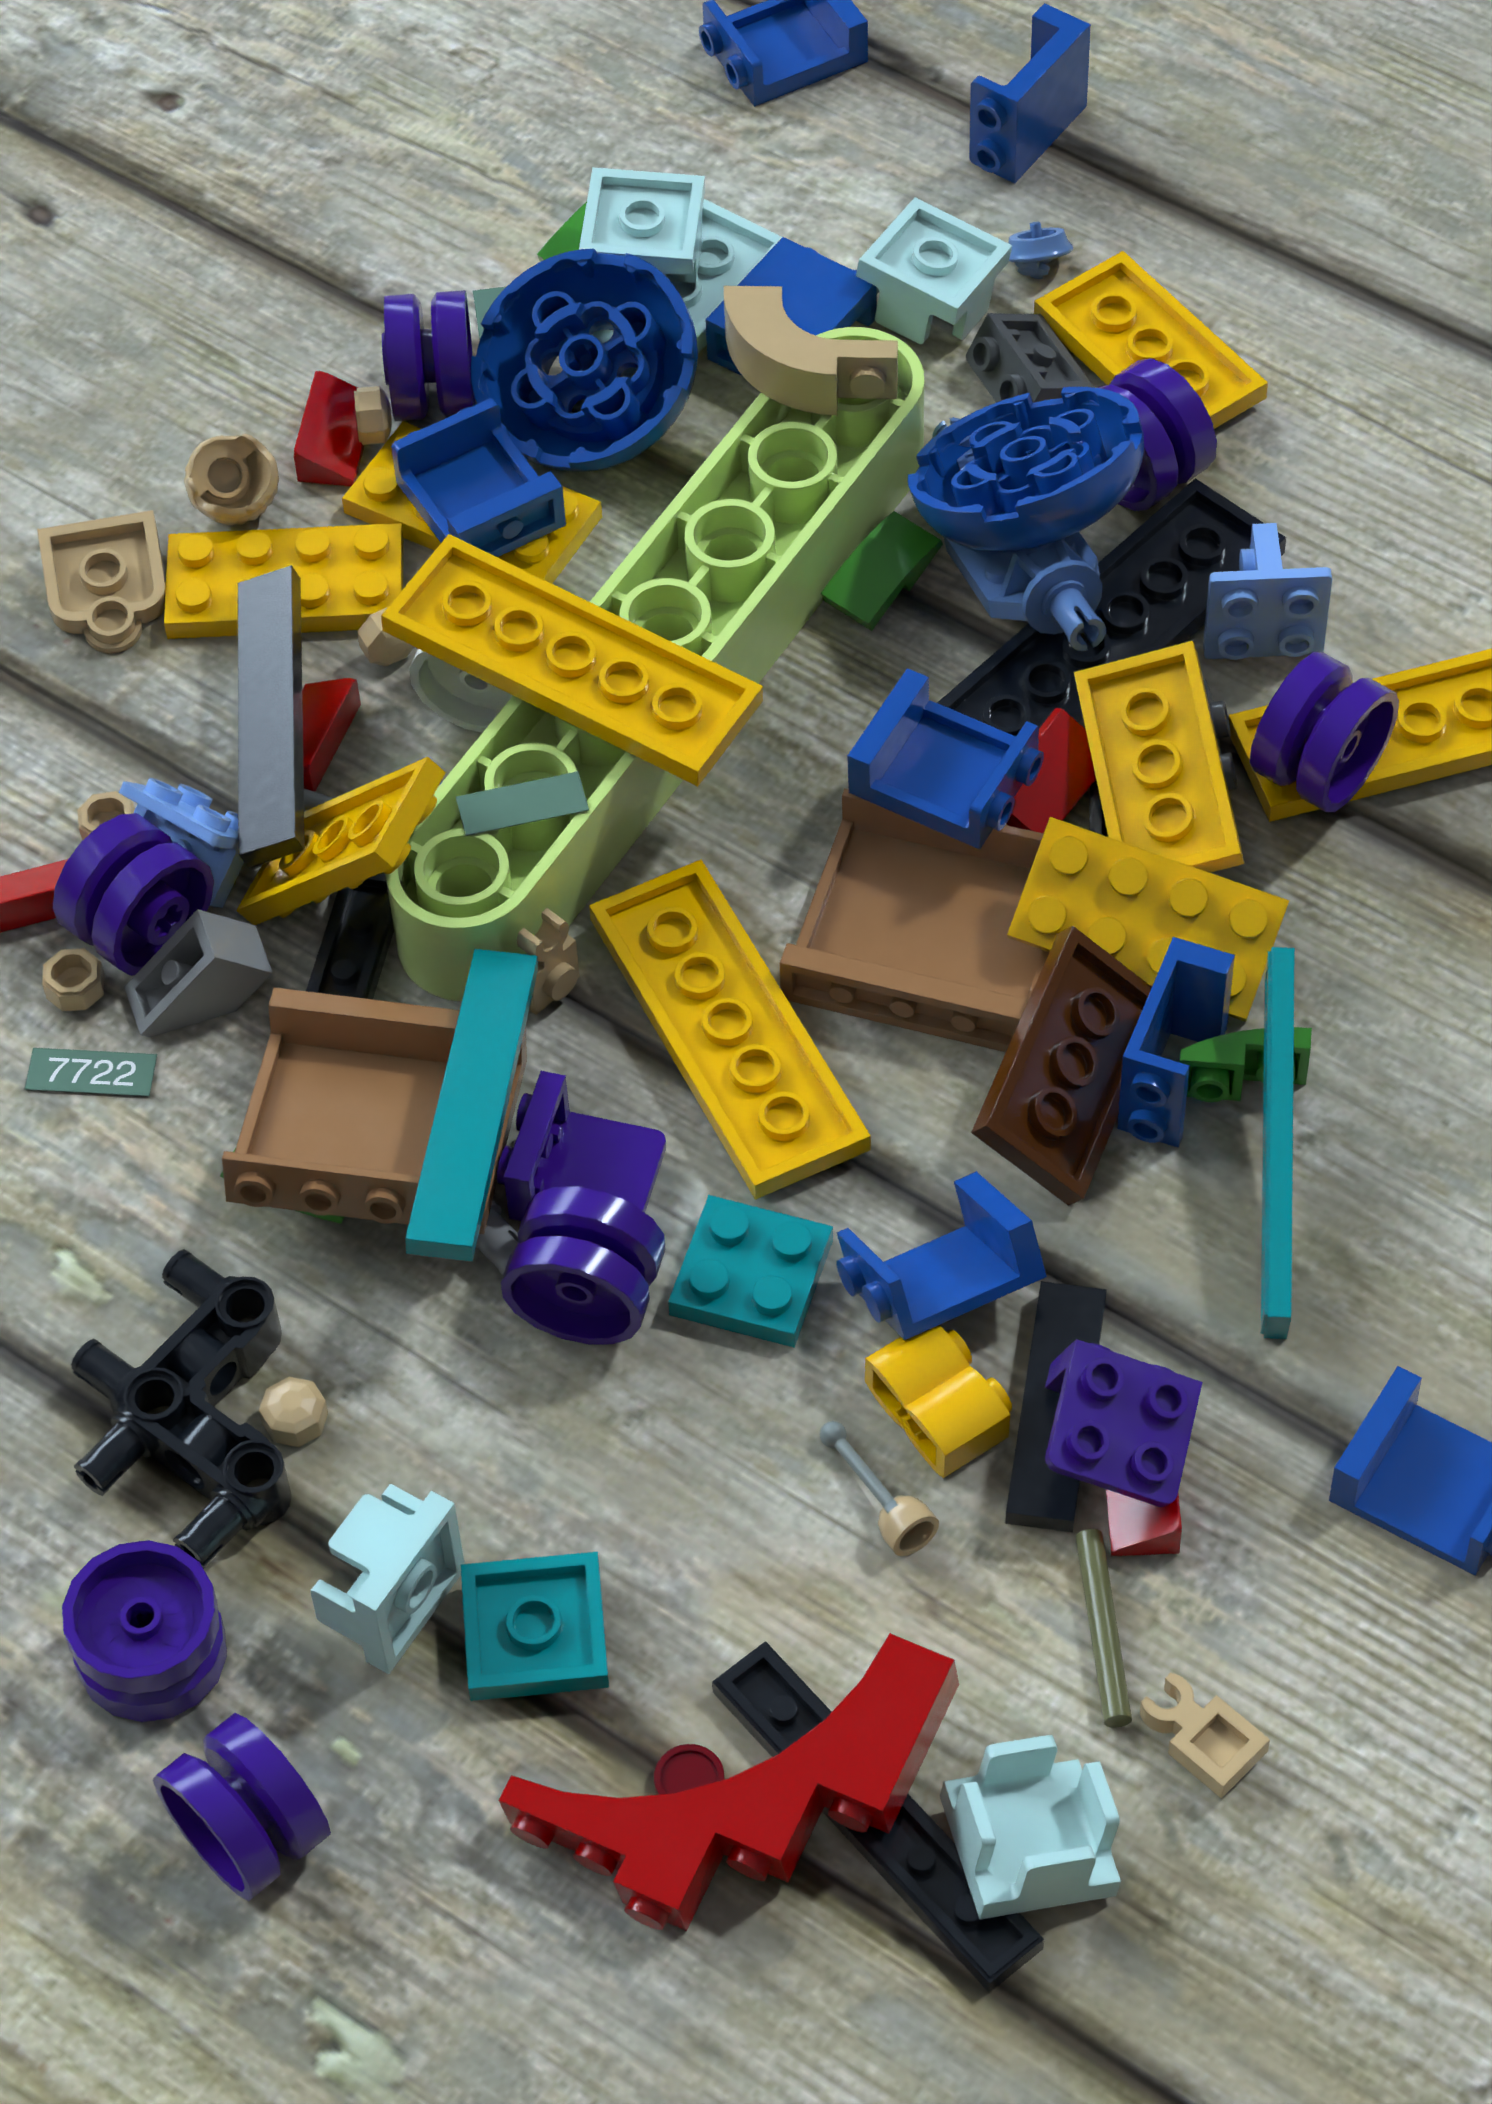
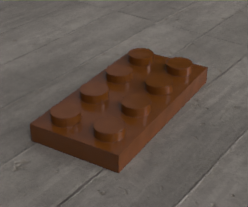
M1074 926L1057 934L971 1131L974 1136L1068 1206L1084 1199L1118 1118L1123 1055L1152 986Z

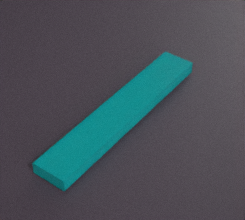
M1272 947L1271 951H1268L1264 981L1260 1334H1264V1338L1287 1339L1292 1313L1295 948Z
M474 949L406 1233V1254L473 1262L538 973V956Z

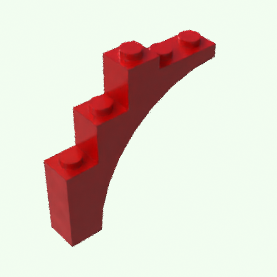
M889 1633L863 1678L824 1721L780 1754L725 1780L672 1794L616 1798L563 1792L511 1775L498 1801L509 1823L512 1824L510 1827L511 1832L525 1842L543 1849H548L551 1841L575 1851L573 1858L579 1864L604 1876H612L614 1870H618L613 1883L622 1903L626 1905L625 1913L631 1918L657 1930H663L665 1924L669 1923L687 1931L724 1855L728 1856L726 1862L730 1867L749 1878L765 1881L769 1874L789 1882L824 1807L829 1808L828 1815L832 1819L852 1830L866 1832L868 1827L871 1826L885 1833H890L959 1686L955 1660Z

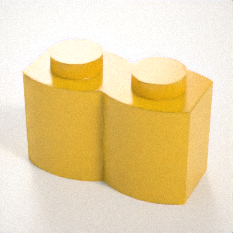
M938 1325L906 1340L900 1336L866 1357L865 1382L885 1412L904 1429L917 1451L938 1475L945 1478L1009 1437L1012 1403L1005 1389L996 1379L992 1377L985 1379L970 1366L972 1355L963 1338L955 1330L950 1329L946 1332Z

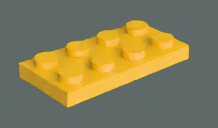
M1124 251L1034 301V314H1041L1060 341L1106 385H1109L1118 373L1138 360L1152 358L1168 364L1183 376L1199 395L1212 419L1214 429L1267 398L1268 382Z
M402 421L342 497L344 513L369 524L402 523L403 537L435 551L441 542L396 483L391 446L395 441L407 436L409 433L421 430V428ZM564 486L562 487L566 526L498 557L552 584L602 518L601 501Z
M402 523L168 534L164 626L167 639L238 636V583L290 565L293 566L301 578V633L359 630L371 614L387 608L403 590L404 537Z
M1189 641L1074 672L1108 837L1210 873L1245 864L1194 642Z
M425 757L304 811L305 850L263 863L236 911L251 924L257 925L276 916L284 918L290 915L296 908L312 901L316 904L320 903L330 894L346 887L354 889L366 879L382 872L385 874L394 872L410 853L411 845L407 842L414 829L435 808L437 798L434 796V793L446 772L429 757Z
M1050 817L1007 937L1050 952L1057 934L1074 926L1150 986H1153L1173 937L1233 954L1235 958L1228 1016L1246 1022L1266 968L1268 951H1271L1274 946L1289 900Z

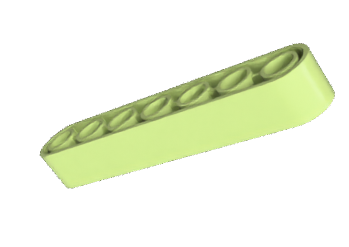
M845 327L829 330L816 336L838 340L898 341L897 399L838 398L836 416L794 409L760 393L590 602L759 684L824 601L821 592L858 545L878 524L895 510L910 491L907 481L908 474L916 473L919 467L916 456L924 447V370L920 359L911 347L889 333L865 327ZM512 696L438 786L434 793V796L437 798L435 808L422 823L416 826L407 842L411 845L408 857L394 872L385 874L398 956L404 971L415 984L425 991L444 999L462 1001L474 949L527 954L517 945L518 933L525 928L535 935L542 925V911L546 908L550 909L570 926L683 779ZM579 772L589 808L588 811L468 836L465 835L456 796Z

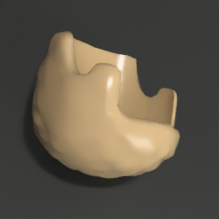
M245 433L237 436L221 435L207 439L195 448L185 467L184 484L191 504L202 514L215 522L228 526L235 524L243 525L248 521L255 520L266 511L267 506L272 504L274 496L278 491L279 473L274 456L253 436Z

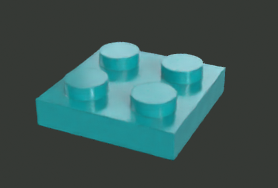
M708 1195L668 1300L669 1315L795 1348L833 1243V1226Z
M598 1551L460 1564L470 1701L609 1688Z

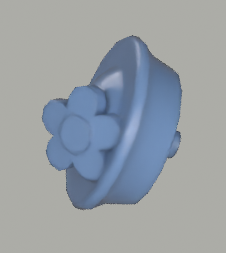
M1041 222L1030 223V230L1011 235L1008 242L1012 245L1009 262H1015V265L1018 267L1017 271L1020 274L1031 276L1035 279H1043L1044 275H1048L1050 267L1046 265L1047 263L1073 251V244L1067 239L1064 229L1054 227L1041 228Z

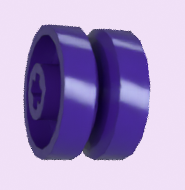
M466 290L435 293L431 301V329H424L421 302L415 294L384 296L385 332L382 333V356L385 383L389 385L394 422L423 420L429 411V383H436L439 409L446 418L464 408L476 405L471 382V357L473 352Z
M1152 358L1138 360L1118 373L1109 385L1097 387L1119 393L1128 398L1137 408L1144 433V455L1141 468L1132 487L1118 505L1133 511L1148 510L1170 495L1177 484L1189 482L1205 471L1215 460L1217 439L1212 419L1199 395L1187 380L1168 364Z
M1323 652L1311 653L1301 660L1284 679L1270 700L1259 722L1250 753V764L1253 771L1279 786L1290 785L1296 781V789L1300 798L1325 812H1336L1348 803L1363 786L1385 750L1398 716L1399 699L1397 693L1371 678H1360L1353 683V676L1349 666Z
M137 813L120 814L100 824L77 846L65 863L56 883L52 908L60 925L80 940L95 946L96 952L116 968L133 976L141 970L197 909L207 912L212 900L214 879L209 865L178 843H172L171 837Z
M572 1186L552 1187L536 1193L526 1206L517 1233L519 1243L509 1256L501 1280L503 1299L516 1315L533 1327L564 1340L588 1345H609L631 1339L642 1325L650 1300L649 1286L658 1275L666 1250L664 1233L654 1219L637 1206L607 1192Z
M150 1540L118 1544L91 1558L70 1583L62 1604L64 1635L69 1650L73 1655V1662L78 1677L91 1700L113 1716L139 1722L173 1718L199 1704L218 1683L227 1658L225 1628L221 1613L218 1610L213 1584L200 1562L177 1546Z
M234 1713L203 1739L207 1762L183 1753L153 1778V1783L168 1814L201 1859L233 1892L243 1899L250 1901L281 1875L277 1851L287 1857L300 1860L331 1835L328 1820L318 1801L283 1753L246 1717Z

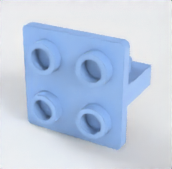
M1277 523L1252 524L1250 549H1240L1239 571L1213 572L1209 576L1203 642L1204 657L1206 659L1238 660L1248 657H1300L1310 655L1313 652H1323L1332 587L1331 569L1328 567L1283 569Z
M149 778L146 785L124 781L119 793L137 803L133 813H137L171 837L172 843L176 842L210 866L214 879L210 906L223 908L244 864L239 856L238 813L227 811L223 815L210 809L209 807L213 801L211 797L184 784H179L176 789L154 778Z

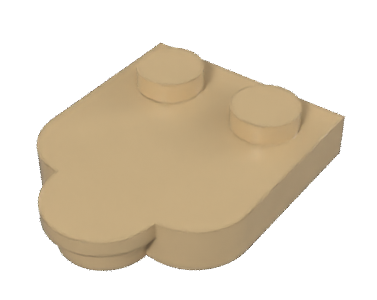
M150 510L37 529L47 601L54 623L65 632L84 634L87 643L99 652L109 654L120 653L134 646L142 634V624L153 621L165 610L166 581L154 511Z

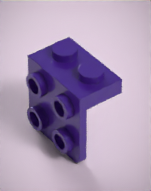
M541 1070L533 1094L524 1093L520 1100L516 1116V1130L519 1131L515 1145L514 1147L505 1146L499 1160L497 1182L498 1184L505 1185L509 1219L522 1221L526 1206L533 1196L552 1187L579 1186L607 1192L634 1204L645 1212L666 1151L665 1135L661 1131L652 1128L570 1112L566 1075Z
M1076 1339L1050 1364L1045 1388L1060 1393L1045 1455L1047 1466L1056 1473L1158 1507L1168 1506L1178 1495L1203 1382L1175 1373L1166 1367L1148 1364L1113 1352L1102 1345Z

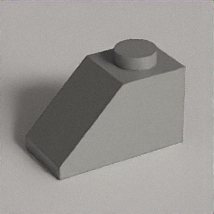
M197 909L124 988L140 1035L154 1037L236 1012L273 974L256 925Z

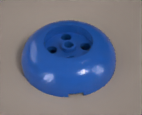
M592 248L568 251L552 256L537 263L516 277L504 288L486 312L481 322L484 330L478 344L476 356L471 357V382L477 404L490 398L495 400L500 407L503 430L526 459L555 470L590 472L613 467L631 460L646 451L666 434L683 411L689 399L697 371L698 347L695 327L690 312L678 290L660 270L647 261L628 253L625 256L597 253ZM600 330H614L611 339L605 343H601L593 336V333ZM559 356V363L563 370L557 375H548L553 362ZM638 368L631 378L620 377L626 369ZM585 399L581 407L582 411L572 413L573 406L578 401Z
M1063 387L1061 391L1062 398L1034 403L1030 393H1026L986 406L951 424L920 450L916 456L919 467L916 473L908 474L907 480L913 501L923 519L937 533L952 542L973 549L985 551L1023 550L1046 545L1071 536L1089 527L1109 513L1124 498L1135 482L1144 455V433L1137 408L1128 398L1119 393L1093 387ZM970 435L969 442L971 447L960 446V442ZM972 449L974 459L968 462L964 469L960 471L957 459Z

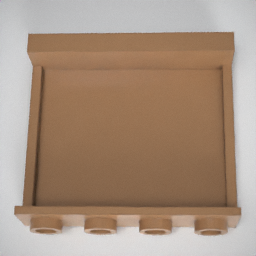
M844 788L842 794V821L796 945L786 944L780 960V988L788 1001L1006 1052L1049 955L1047 951L1007 937L1043 833L1006 824L1001 831L993 829L981 849H977L850 794L849 789Z
M274 987L268 1005L270 1036L235 1152L224 1151L222 1156L226 1202L241 1203L252 1207L265 1206L304 1211L315 1215H335L367 1219L384 1224L398 1223L409 1225L460 1010ZM526 1026L479 1234L485 1233L497 1185L499 1160L507 1144L527 1063Z

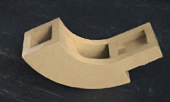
M724 286L725 335L731 359L742 376L767 397L801 411L836 416L838 398L897 399L898 341L838 340L818 337L802 330L788 317L783 307L781 286Z

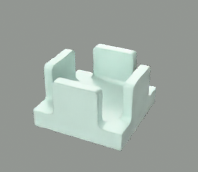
M592 167L579 250L594 248L597 253L625 256L628 253L647 261L665 276L666 274L685 275V282L696 283L702 248V208L705 195V176Z
M914 197L859 259L856 276L877 287L879 298L875 321L878 324L918 344H923L929 337L934 315L954 325L952 335L963 340L988 311L994 281L1008 264L1012 245Z
M389 1484L381 1495L382 1501L370 1494L363 1495L329 1540V1548L332 1555L363 1571L349 1591L344 1593L323 1580H318L310 1591L318 1621L361 1645L366 1662L387 1674L391 1673L461 1576L460 1564H465L455 1503L433 1491L422 1501L392 1484Z
M1052 1735L991 1744L985 1749L978 1774L972 1777L943 1782L940 1799L979 1920L1117 1895L1121 1880L1112 1857L1111 1847L1120 1819L1099 1761L1084 1764L1083 1770L1079 1759L1054 1763L1058 1749Z

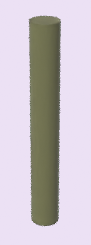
M1086 1529L1077 1533L1075 1538L1104 1724L1111 1728L1123 1727L1132 1722V1715L1103 1533L1098 1529Z

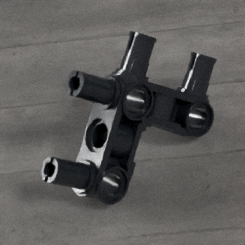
M183 1249L173 1255L163 1269L162 1278L166 1286L197 1306L198 1309L141 1366L134 1368L96 1339L87 1341L72 1359L71 1369L74 1370V1375L111 1400L110 1403L113 1410V1418L111 1419L113 1427L74 1465V1468L76 1469L77 1476L88 1488L103 1496L141 1456H151L211 1500L187 1527L173 1539V1542L176 1543L175 1546L199 1561L204 1569L241 1529L247 1531L259 1525L263 1526L274 1523L284 1516L290 1507L292 1495L281 1452L250 1424L246 1422L239 1425L214 1407L242 1378L250 1379L264 1365L280 1344L282 1330L272 1289L264 1281L255 1277L228 1276L225 1278L193 1256L192 1253ZM259 1316L253 1321L238 1322L244 1317ZM160 1406L169 1407L164 1412L158 1414H147L153 1408ZM254 1479H270L264 1485L258 1487L245 1486Z

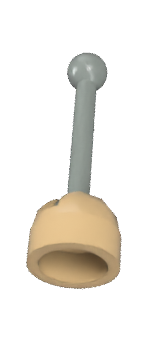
M836 1421L824 1424L820 1430L822 1443L829 1448L837 1449L882 1504L883 1508L880 1510L878 1526L883 1539L897 1556H908L926 1546L939 1528V1520L927 1505L912 1496H897L893 1498L848 1443L845 1427Z

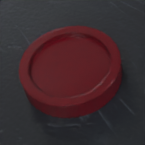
M684 1744L670 1749L659 1759L654 1771V1785L657 1795L677 1793L725 1780L723 1765L717 1755L708 1748L696 1744Z

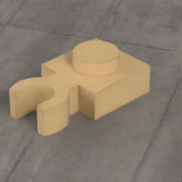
M548 908L542 911V925L535 935L523 928L517 936L518 947L524 950L527 955L538 956V973L529 1009L535 1015L540 1013L553 1000L558 1001L568 995L580 977L576 940L568 935V923Z
M1170 1672L1165 1678L1164 1691L1175 1699L1178 1704L1173 1708L1165 1709L1156 1705L1153 1700L1146 1696L1141 1701L1140 1716L1143 1722L1152 1730L1160 1733L1175 1734L1169 1741L1168 1754L1222 1799L1268 1752L1270 1739L1217 1695L1204 1708L1199 1706L1194 1701V1693L1187 1680Z

